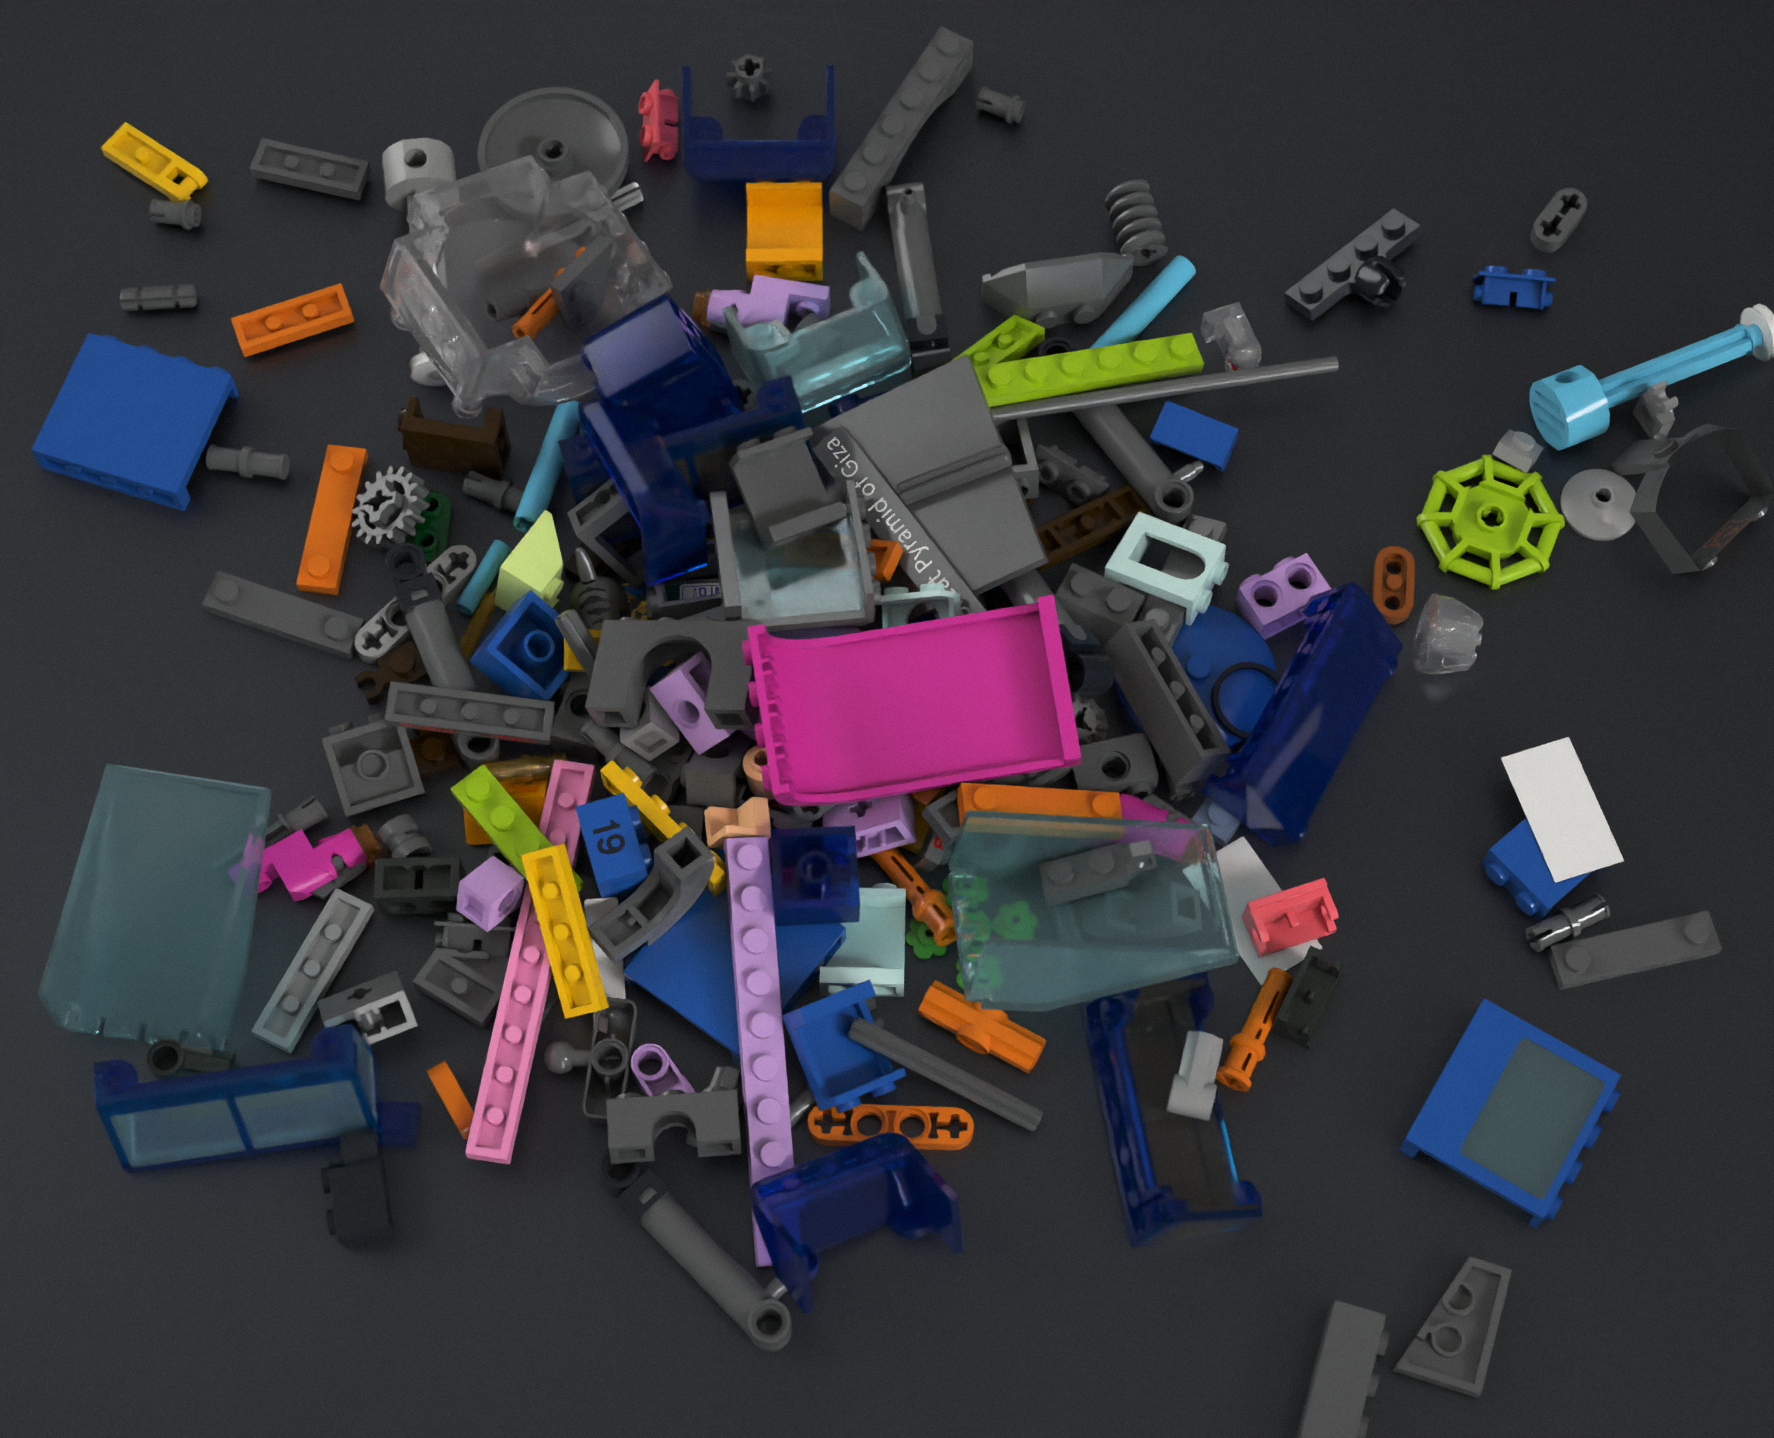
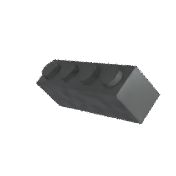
M1155 619L1124 623L1102 648L1100 653L1106 654L1111 658L1115 668V679L1174 784L1181 785L1205 780L1231 754L1229 747Z
M1334 1300L1328 1311L1297 1438L1365 1437L1370 1415L1364 1414L1363 1409L1366 1397L1374 1398L1380 1377V1372L1373 1371L1377 1354L1384 1356L1390 1337V1330L1383 1328L1386 1319L1385 1314Z

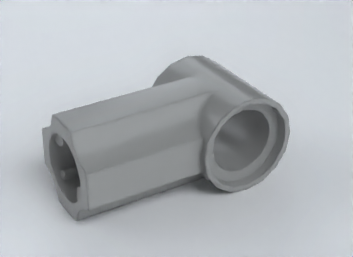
M1201 1031L1187 1032L1178 1075H1174L1166 1111L1209 1121L1217 1084H1214L1224 1039Z

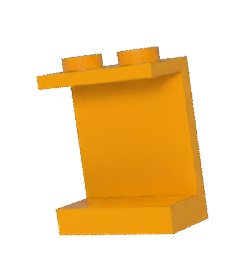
M800 180L795 183H774L771 181L746 183L747 281H753L754 275L791 281H823L822 182Z

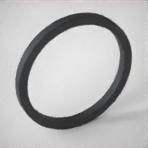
M1255 662L1234 664L1221 673L1212 689V708L1217 720L1229 733L1240 739L1249 741L1268 739L1277 734L1289 719L1291 712L1289 690L1283 679L1275 671L1263 664ZM1244 669L1256 670L1267 675L1276 683L1284 701L1283 715L1276 727L1264 733H1247L1239 730L1226 719L1219 704V690L1222 682L1229 674Z

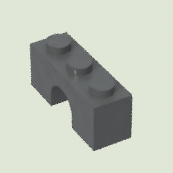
M713 1086L698 1093H685L682 1090L672 1089L663 1091L658 1096L642 1097L638 1093H623L618 1095L616 1099H606L611 1164L655 1161L654 1143L657 1136L664 1129L673 1126L684 1127L693 1133L697 1141L698 1157L741 1154L737 1090Z

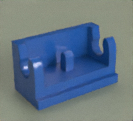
M1166 400L1149 437V441L1157 446L1162 444L1214 465L1217 470L1223 472L1238 441L1239 429Z

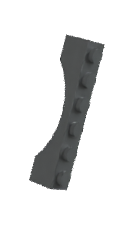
M942 26L939 28L830 189V216L861 231L864 230L882 203L885 196L884 186L890 184L903 156L918 131L936 108L948 97L955 94L971 70L973 60L972 40Z

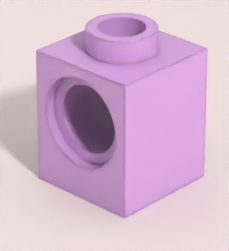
M492 856L459 881L456 910L488 932L521 906L525 878L513 867L507 866Z

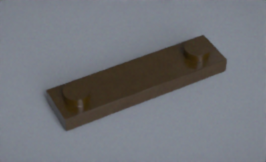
M1127 484L1036 527L1049 562L1035 569L1041 572L1127 531L1138 512L1149 516L1153 512L1135 490Z

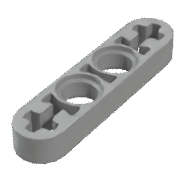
M465 545L451 546L427 567L428 573L432 572L436 583L443 588L441 595L444 607L465 589L478 568L475 553ZM455 560L460 563L466 560L467 568L465 570L460 567L454 569L452 563ZM448 576H450L452 583L448 584L445 577L447 578ZM396 596L370 619L355 636L354 642L357 653L361 660L367 664L378 665L377 658L403 645L413 637L408 624L397 626L392 622L393 615L400 610ZM386 625L387 629L392 635H394V637H391L388 631L384 633L382 626ZM370 639L374 642L380 640L382 647L378 650L374 647L368 649L366 642Z

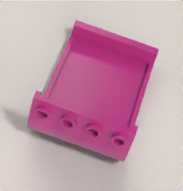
M1054 594L1037 597V603L826 638L783 639L771 636L764 624L747 627L749 640L742 641L745 664L746 666L753 665L755 681L748 682L749 695L752 707L759 706L762 723L754 724L758 749L766 748L768 760L767 765H761L763 786L765 791L772 790L773 796L778 803L791 806L842 804L955 786L961 783L980 782L1082 765Z

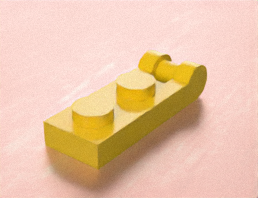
M127 122L101 147L105 157L174 202L184 203L185 200L191 199L190 195L194 190H201L208 182L205 174L197 167ZM178 175L184 178L179 185L173 182Z

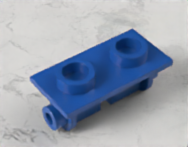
M1485 266V271H1479L1474 275L1473 280L1482 281V285H1475L1473 299L1479 300L1481 305L1509 306L1511 292L1516 293L1515 307L1543 310L1544 307H1551L1553 293L1546 291V287H1550L1555 283L1556 278L1546 277V271L1525 269L1523 270V275L1509 274L1507 267Z

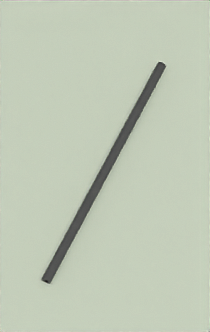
M1330 356L990 407L995 422L1335 372L1338 371L1339 366L1337 357Z

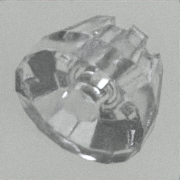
M1438 593L1431 594L1422 610L1416 630L1413 650V666L1415 670L1431 675L1468 671L1470 665H1473L1477 658L1476 652H1474L1476 645L1480 646L1482 634H1479L1478 630L1483 626V619L1480 617V614L1454 597Z

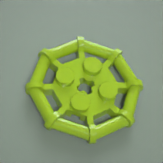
M1482 455L1481 459L1446 472L1439 470L1432 477L1433 485L1422 513L1416 517L1417 527L1423 530L1440 562L1438 567L1443 572L1449 570L1489 585L1490 590H1499L1501 585L1535 572H1545L1550 566L1548 560L1559 531L1565 526V519L1563 515L1558 513L1541 482L1542 476L1536 471L1534 473H1525L1516 467L1492 459L1491 455ZM1480 475L1483 478V481L1478 486L1469 489L1470 486L1464 488L1460 484ZM1494 476L1520 486L1515 488L1494 480ZM1446 493H1449L1456 499L1452 512H1439ZM1530 493L1540 513H1533L1531 508L1530 510L1527 509L1524 503L1526 499L1524 496ZM1489 513L1497 515L1496 521L1501 525L1490 527L1485 524L1481 517L1487 518ZM1439 526L1450 527L1452 538L1457 544L1452 550ZM1531 527H1541L1543 529L1536 548L1527 541ZM1465 552L1489 560V568L1460 557ZM1519 552L1526 558L1504 568L1500 567V560H1506L1514 553Z

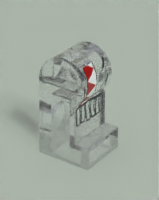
M1239 301L1203 313L1201 334L1206 343L1214 340L1217 341L1226 359L1224 366L1226 372L1258 367L1261 347Z

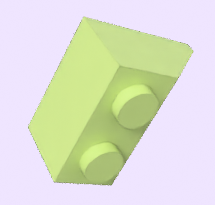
M544 510L500 566L495 605L506 612L515 601L530 590L555 611L559 607L560 600L557 596L564 584V581L560 580L563 560L553 517L547 510Z

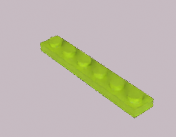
M1187 333L983 365L974 368L988 405L992 407L1201 373L1204 362L1193 334Z

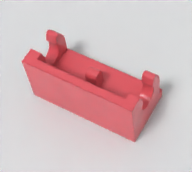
M1321 878L1247 902L1241 918L1258 958L1335 933L1337 928L1334 920L1338 919L1339 916L1327 888V882L1325 878Z

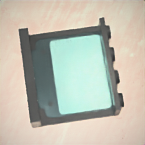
M846 480V504H843L847 516L837 526L766 552L749 512L729 514L726 491L710 492L711 524L724 621L750 618L761 621L768 632L874 622V605H881V589L879 580L872 581L871 576H876L874 551L867 552L866 548L871 547L869 523L862 524L861 520L866 519L864 495L857 496L854 480Z

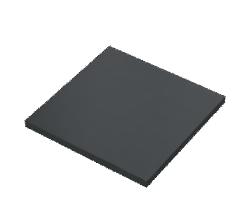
M967 354L812 428L813 435L806 441L807 448L831 504L839 501L842 504H846V494L812 451V448L841 424L849 431L897 494V484L903 480L1003 444L972 360ZM1012 464L1009 467L913 503L905 504L976 596L1049 562ZM865 519L861 520L862 524L867 523ZM842 520L835 527L816 533L817 535L851 537L849 523L846 520ZM870 527L871 539L880 540V538L877 536L874 530ZM899 563L889 583L880 582L881 596L884 595L885 588L906 587L909 593L920 592ZM929 603L919 604L911 611L908 617V624L918 623L937 613ZM876 605L874 622L864 626H857L862 632L883 628L882 605Z

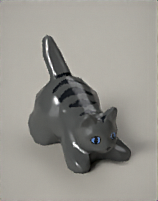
M578 547L575 551V559L580 581L571 587L569 593L570 609L577 611L587 629L602 630L604 620H619L621 618L620 611L627 608L628 597L624 586L618 580H614L609 576L596 575L589 555L584 548Z

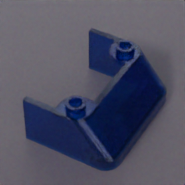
M826 65L827 115H811L806 117L799 125L798 140L723 141V130L716 119L710 116H693L692 73L690 66H682L683 163L687 174L699 182L820 181L827 178L835 167L834 65Z
M596 398L579 403L578 412L586 477L590 481L609 474L641 530L645 581L648 587L707 566L705 522L710 520L707 506L702 498L696 499L660 438L661 433L653 415L647 416L642 409Z
M898 1133L876 1135L760 1179L750 1188L751 1208L775 1274L805 1314L814 1311L810 1279L819 1270L818 1258L815 1252L889 1224L897 1234L911 1239L920 1238L925 1234L936 1231L955 1254L963 1252L958 1195L905 1136Z

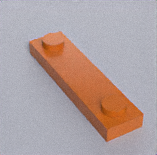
M330 444L327 446L296 582L299 591L338 595L353 529L352 523L355 520L352 510L358 506L359 500L356 497L361 493L368 461V453L364 448Z
M961 783L956 790L960 828L1119 837L1124 830L1119 792Z

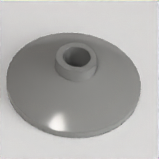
M1603 469L1585 470L1574 475L1565 484L1560 496L1561 513L1570 528L1581 536L1597 541L1613 540L1626 534L1635 523V519L1630 514V509L1636 492L1628 481L1614 472ZM1596 495L1605 497L1606 499H1608V502H1602L1598 500Z

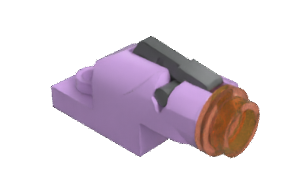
M754 275L750 294H747L744 290H718L707 288L706 291L697 290L693 305V321H699L702 326H706L711 330L746 340L747 336L776 319H779L787 328L790 314H797L805 318L808 314L814 313L821 319H828L830 287Z

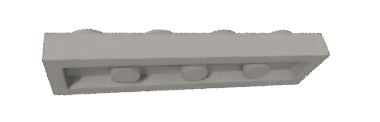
M335 888L251 1030L255 1037L285 1052L292 1053L318 1008L317 1001L324 998L373 914L374 908L371 904Z

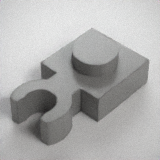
M1665 380L1649 387L1647 392L1641 394L1633 411L1634 416L1650 439H1653V436L1657 433L1667 437L1675 421L1673 409L1678 406V399L1676 396L1668 399L1665 393V388L1667 387Z

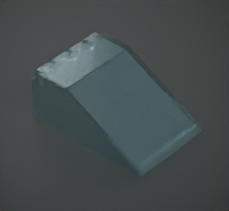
M106 764L38 991V998L57 1026H66L68 1031L98 1035L102 1022H105L103 1034L106 1037L138 1042L142 1030L145 1028V1043L152 1044L157 1040L169 1038L181 1045L184 1035H188L186 1046L223 1050L224 1042L230 1041L245 985L272 795L270 788Z
M975 810L966 812L949 861V870L953 872L949 873L947 878L950 898L953 903L952 912L955 933L958 936L957 946L960 967L963 970L961 974L965 999L970 1002H980L981 1009L1044 1012L1237 963L1239 953L1210 824ZM1151 841L1158 867L1138 872L1137 877L1128 880L1129 886L1052 906L1047 904L1040 876V863L1116 843L1120 844L1121 842Z

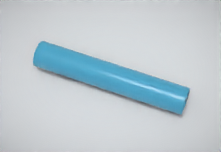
M1177 255L1089 349L1133 342L1196 274L1194 265L1187 258Z
M566 398L558 402L515 514L513 525L525 534L544 510L548 509L584 413L582 405L573 399Z

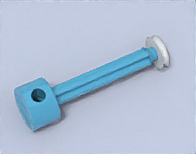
M1760 303L1754 305L1753 308L1748 307L1743 310L1740 323L1736 324L1732 329L1600 380L1584 366L1577 365L1533 382L1530 388L1529 402L1536 426L1547 443L1557 450H1562L1606 433L1610 421L1609 408L1641 396V394L1648 391L1649 387L1663 380L1669 385L1744 355L1750 356L1752 354L1757 360L1766 362L1771 357L1774 358V313L1766 305Z

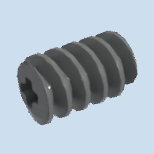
M1142 179L1130 180L1116 186L1105 199V205L1109 211V219L1113 224V233L1117 237L1116 243L1120 249V255L1133 254V266L1135 267L1149 266L1157 263L1165 257L1169 248L1162 245L1166 237L1160 231L1162 224L1156 218L1158 211L1155 206H1152L1154 198L1149 193L1150 184Z

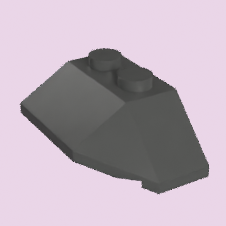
M1097 252L1028 262L1009 267L997 274L989 273L982 276L981 299L983 303L1007 318L1015 314L1045 329L1053 328L1058 324L1072 322L1078 324L1089 323L1094 319L1102 318L1131 281L1134 263L1133 254L1120 255L1118 253Z

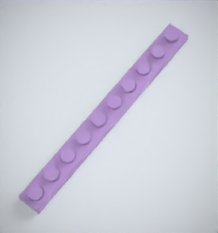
M768 837L726 838L724 841L756 1267L800 1264L802 1259Z

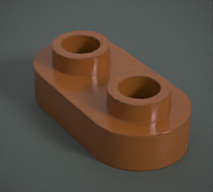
M1389 546L1382 549L1378 553L1373 566L1372 611L1380 621L1387 624H1398L1405 621L1410 615L1414 604L1415 560L1412 554L1402 547ZM1394 567L1399 573L1391 574L1386 568ZM1389 602L1394 603L1398 609L1390 610L1385 604Z

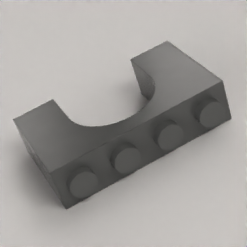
M622 617L619 620H604L585 708L598 727L637 728L645 688L652 674L669 660L680 656L695 655L702 651L706 658L712 662L704 710L716 729L755 730L754 724L758 721L760 708L759 706L752 707L748 682L755 681L753 665L746 666L742 641L749 640L747 627L762 625V622L750 618H740L736 621H717L712 618L682 621L669 617H663L658 620H638L633 617Z

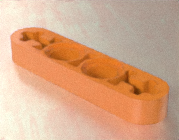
M860 1104L844 1112L837 1113L835 1106L819 1111L818 1106H816L809 1113L807 1120L811 1138L818 1144L825 1146L960 1150L968 1146L974 1133V1123L970 1114L956 1107ZM823 1115H831L832 1122L845 1124V1115H852L850 1121L851 1135H844L845 1126H832L830 1133L825 1134L822 1133L821 1126L815 1125V1123L822 1122ZM867 1115L877 1117L882 1124L879 1133L874 1136L861 1134L857 1129V1124L862 1117ZM907 1117H916L924 1124V1131L916 1138L906 1137L900 1131L901 1122ZM930 1118H937L936 1127H949L951 1120H959V1126L967 1128V1131H960L959 1138L954 1139L950 1138V1131L936 1130L937 1139L929 1138L931 1133Z

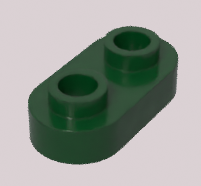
M429 491V494L423 499L430 505L438 506L437 509L431 512L421 511V516L425 519L424 523H416L414 526L416 535L414 537L408 534V543L417 545L424 552L427 567L450 546L453 511L448 497L439 491ZM425 540L434 541L429 547L421 546Z

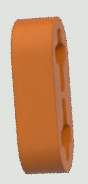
M444 1060L426 1070L462 1138L465 1140L469 1137L474 1111Z

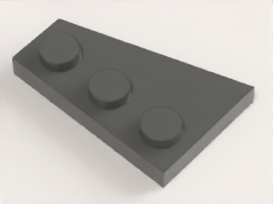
M1470 1256L1392 1371L1478 1398L1482 1393L1512 1269Z

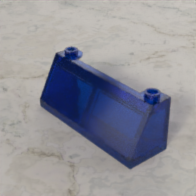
M1354 581L1309 598L1302 611L1303 614L1309 617L1303 624L1309 630L1240 753L1228 757L1226 762L1230 766L1225 774L1220 778L1215 774H1211L1201 790L1202 793L1274 848L1295 844L1305 836L1309 828L1307 822L1385 679L1390 677L1398 666L1396 659L1403 648V644L1366 591Z

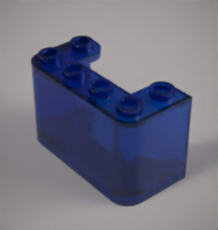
M667 292L662 293L582 339L584 348L579 350V354L589 371L594 370L598 378L593 384L601 400L605 404L611 402L616 407L623 404L624 400H626L635 416L639 414L643 424L638 428L644 441L649 447L656 445L662 453L660 441L731 415L737 416L746 411L732 378L714 344Z

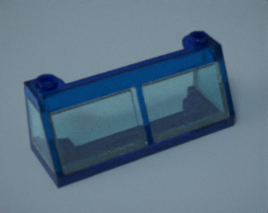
M352 1024L328 1027L318 1032L310 1045V1058L139 1083L136 1069L125 1060L117 1059L93 1063L95 1106L121 1166L127 1173L338 1142L342 1132L374 1126L376 1127L377 1134L381 1135L376 1053Z

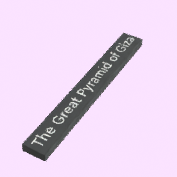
M842 424L812 448V451L845 494L846 480H854L857 496L864 495L865 520L880 540L899 542L903 553L898 563L919 590L922 584H944L945 590L960 593L961 615L988 611Z

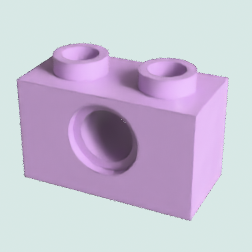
M699 651L670 670L649 688L698 755L736 731L733 729H716L704 710L712 664L702 651Z

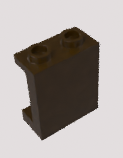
M409 397L406 409L401 408L399 412L397 430L402 432L403 450H407L411 466L468 475L473 470L486 477L503 481L511 450L503 410L487 407L482 428L425 419L419 398Z

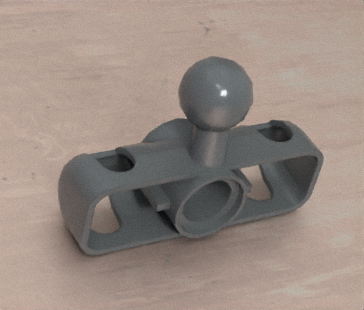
M607 997L609 1007L596 1012L591 1050L575 1049L569 1042L559 1040L552 1042L544 1053V1062L547 1068L554 1073H568L575 1066L588 1067L582 1107L585 1118L594 1125L608 1127L606 1099H616L618 1095L628 1091L629 1077L632 1072L631 1057L634 1050L636 1022L638 1019L637 1006L635 1002L629 999ZM600 1015L609 1019L607 1034L599 1029ZM630 1021H632L631 1035L628 1036ZM609 1056H616L622 1060L621 1064L613 1070H606L600 1066L602 1061ZM588 1096L597 1099L595 1114L587 1111Z

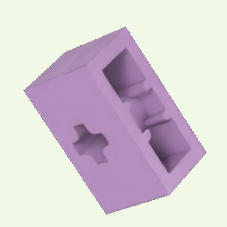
M907 793L836 804L823 814V841L840 863L916 842L914 801Z

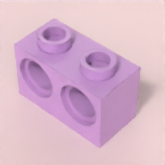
M1305 553L1295 559L1290 556L1281 560L1274 566L1272 571L1262 576L1254 574L1245 579L1239 586L1235 606L1244 620L1256 629L1265 640L1327 608L1332 589L1309 555ZM1300 582L1305 585L1306 589H1295L1290 583ZM1256 600H1268L1273 606L1262 607L1256 603Z

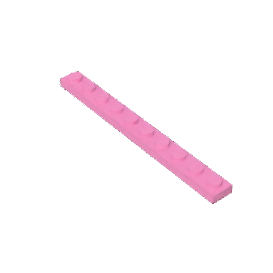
M554 759L539 830L553 846L565 843L571 868L575 871L583 836L575 807L590 803L597 771L595 765ZM527 883L465 1154L469 1159L509 1165L552 976L550 961L531 891Z

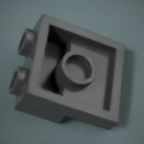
M386 711L368 716L370 724L354 728L352 722H347L328 728L330 736L321 738L346 817L425 793L407 730L404 727L385 725Z

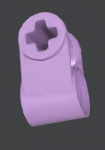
M644 1044L634 1051L631 1057L632 1074L635 1083L644 1096H658L661 1092L672 1089L682 1090L685 1093H696L661 1046ZM648 1059H655L662 1064V1068L657 1074L645 1075L639 1070L640 1065Z

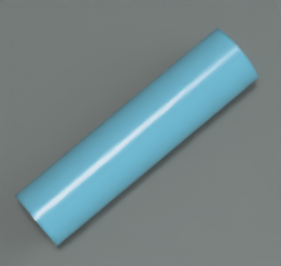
M494 540L456 602V608L464 614L472 615L499 572L500 566L510 554L511 548L506 543Z

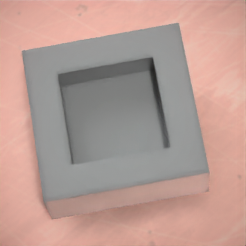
M1509 429L1498 442L1493 455L1527 473L1539 458L1544 447L1536 444V441L1530 435L1520 431L1514 432Z

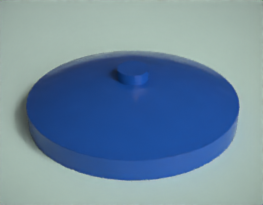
M1209 605L1204 614L1198 612L1191 626L1185 624L1184 621L1171 649L1231 751L1247 740L1240 739L1229 733L1219 723L1214 714L1211 695L1217 678L1228 667L1241 662L1263 664L1275 672L1276 667L1268 645L1256 629L1236 614L1223 608ZM1244 669L1229 674L1222 682L1219 690V704L1224 716L1233 726L1244 732L1252 733L1256 728L1260 729L1270 713L1277 685L1270 677L1256 670ZM1115 679L1116 695L1124 716L1138 733L1145 732Z

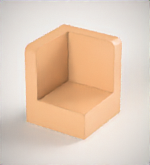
M751 797L737 809L710 806L704 811L708 848L724 849L726 838L768 837L770 839L772 837L767 798Z

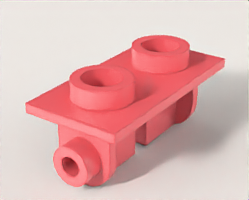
M655 79L648 92H643L639 102V114L643 115V125L639 134V145L643 146V162H648L653 153L660 154V158L664 160H671L678 152V127L665 125V123L676 125L678 122V98L671 89L659 91V80Z

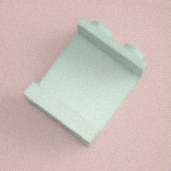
M846 882L835 883L831 887H822L823 912L846 927V940L827 965L820 967V995H832L870 979L876 993L875 996L904 997L906 889L898 888L890 883L875 884L873 888H856L854 884Z

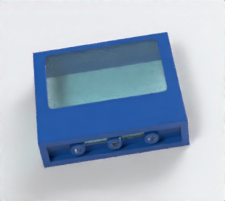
M1484 998L1411 1126L1399 1151L1413 1159L1419 1150L1532 1214L1533 1216L1528 1225L1536 1229L1544 1218L1552 1221L1564 1199L1557 1194L1564 1182L1571 1185L1579 1173L1583 1163L1577 1160V1157L1583 1146L1591 1149L1602 1129L1601 1126L1596 1124L1601 1112L1604 1111L1609 1114L1617 1102L1621 1091L1615 1089V1086L1621 1075Z

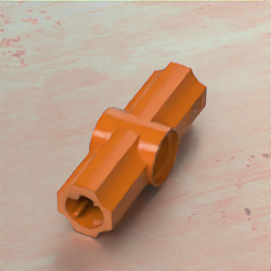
M937 980L929 987L918 1009L920 1016L954 1033L956 1039L968 1049L982 1055L990 1053L1027 1074L1034 1068L1046 1044V1039L1009 1020L1008 1015L993 1003L983 999H976L974 1001Z

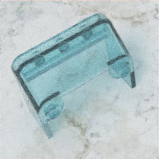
M863 251L856 254L860 282L856 283L849 293L850 301L854 308L784 336L781 329L772 323H757L744 329L730 306L722 309L732 353L750 382L756 387L768 410L775 417L783 419L795 417L898 374L910 366L912 361L910 345L889 290Z

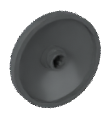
M547 87L528 91L512 98L490 117L479 139L478 163L487 190L504 208L532 220L564 221L596 210L615 194L627 173L629 146L621 119L604 101L578 89Z

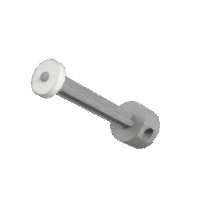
M431 138L400 140L390 145L383 152L382 168L386 202L398 212L408 214L420 340L419 354L409 360L408 367L411 370L409 377L413 382L421 386L444 387L461 381L467 375L465 357L453 351V346L451 345L438 212L450 207L457 198L454 153L447 144Z

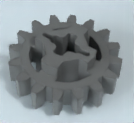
M389 466L387 475L378 471L376 473V482L371 483L367 481L365 483L367 492L365 494H358L356 497L360 501V506L352 510V514L358 517L352 523V527L358 530L357 538L378 551L382 548L389 551L394 546V543H404L407 534L414 537L416 535L414 528L416 523H424L425 521L421 516V511L426 510L430 505L423 500L429 494V490L423 486L425 481L403 466L399 470Z

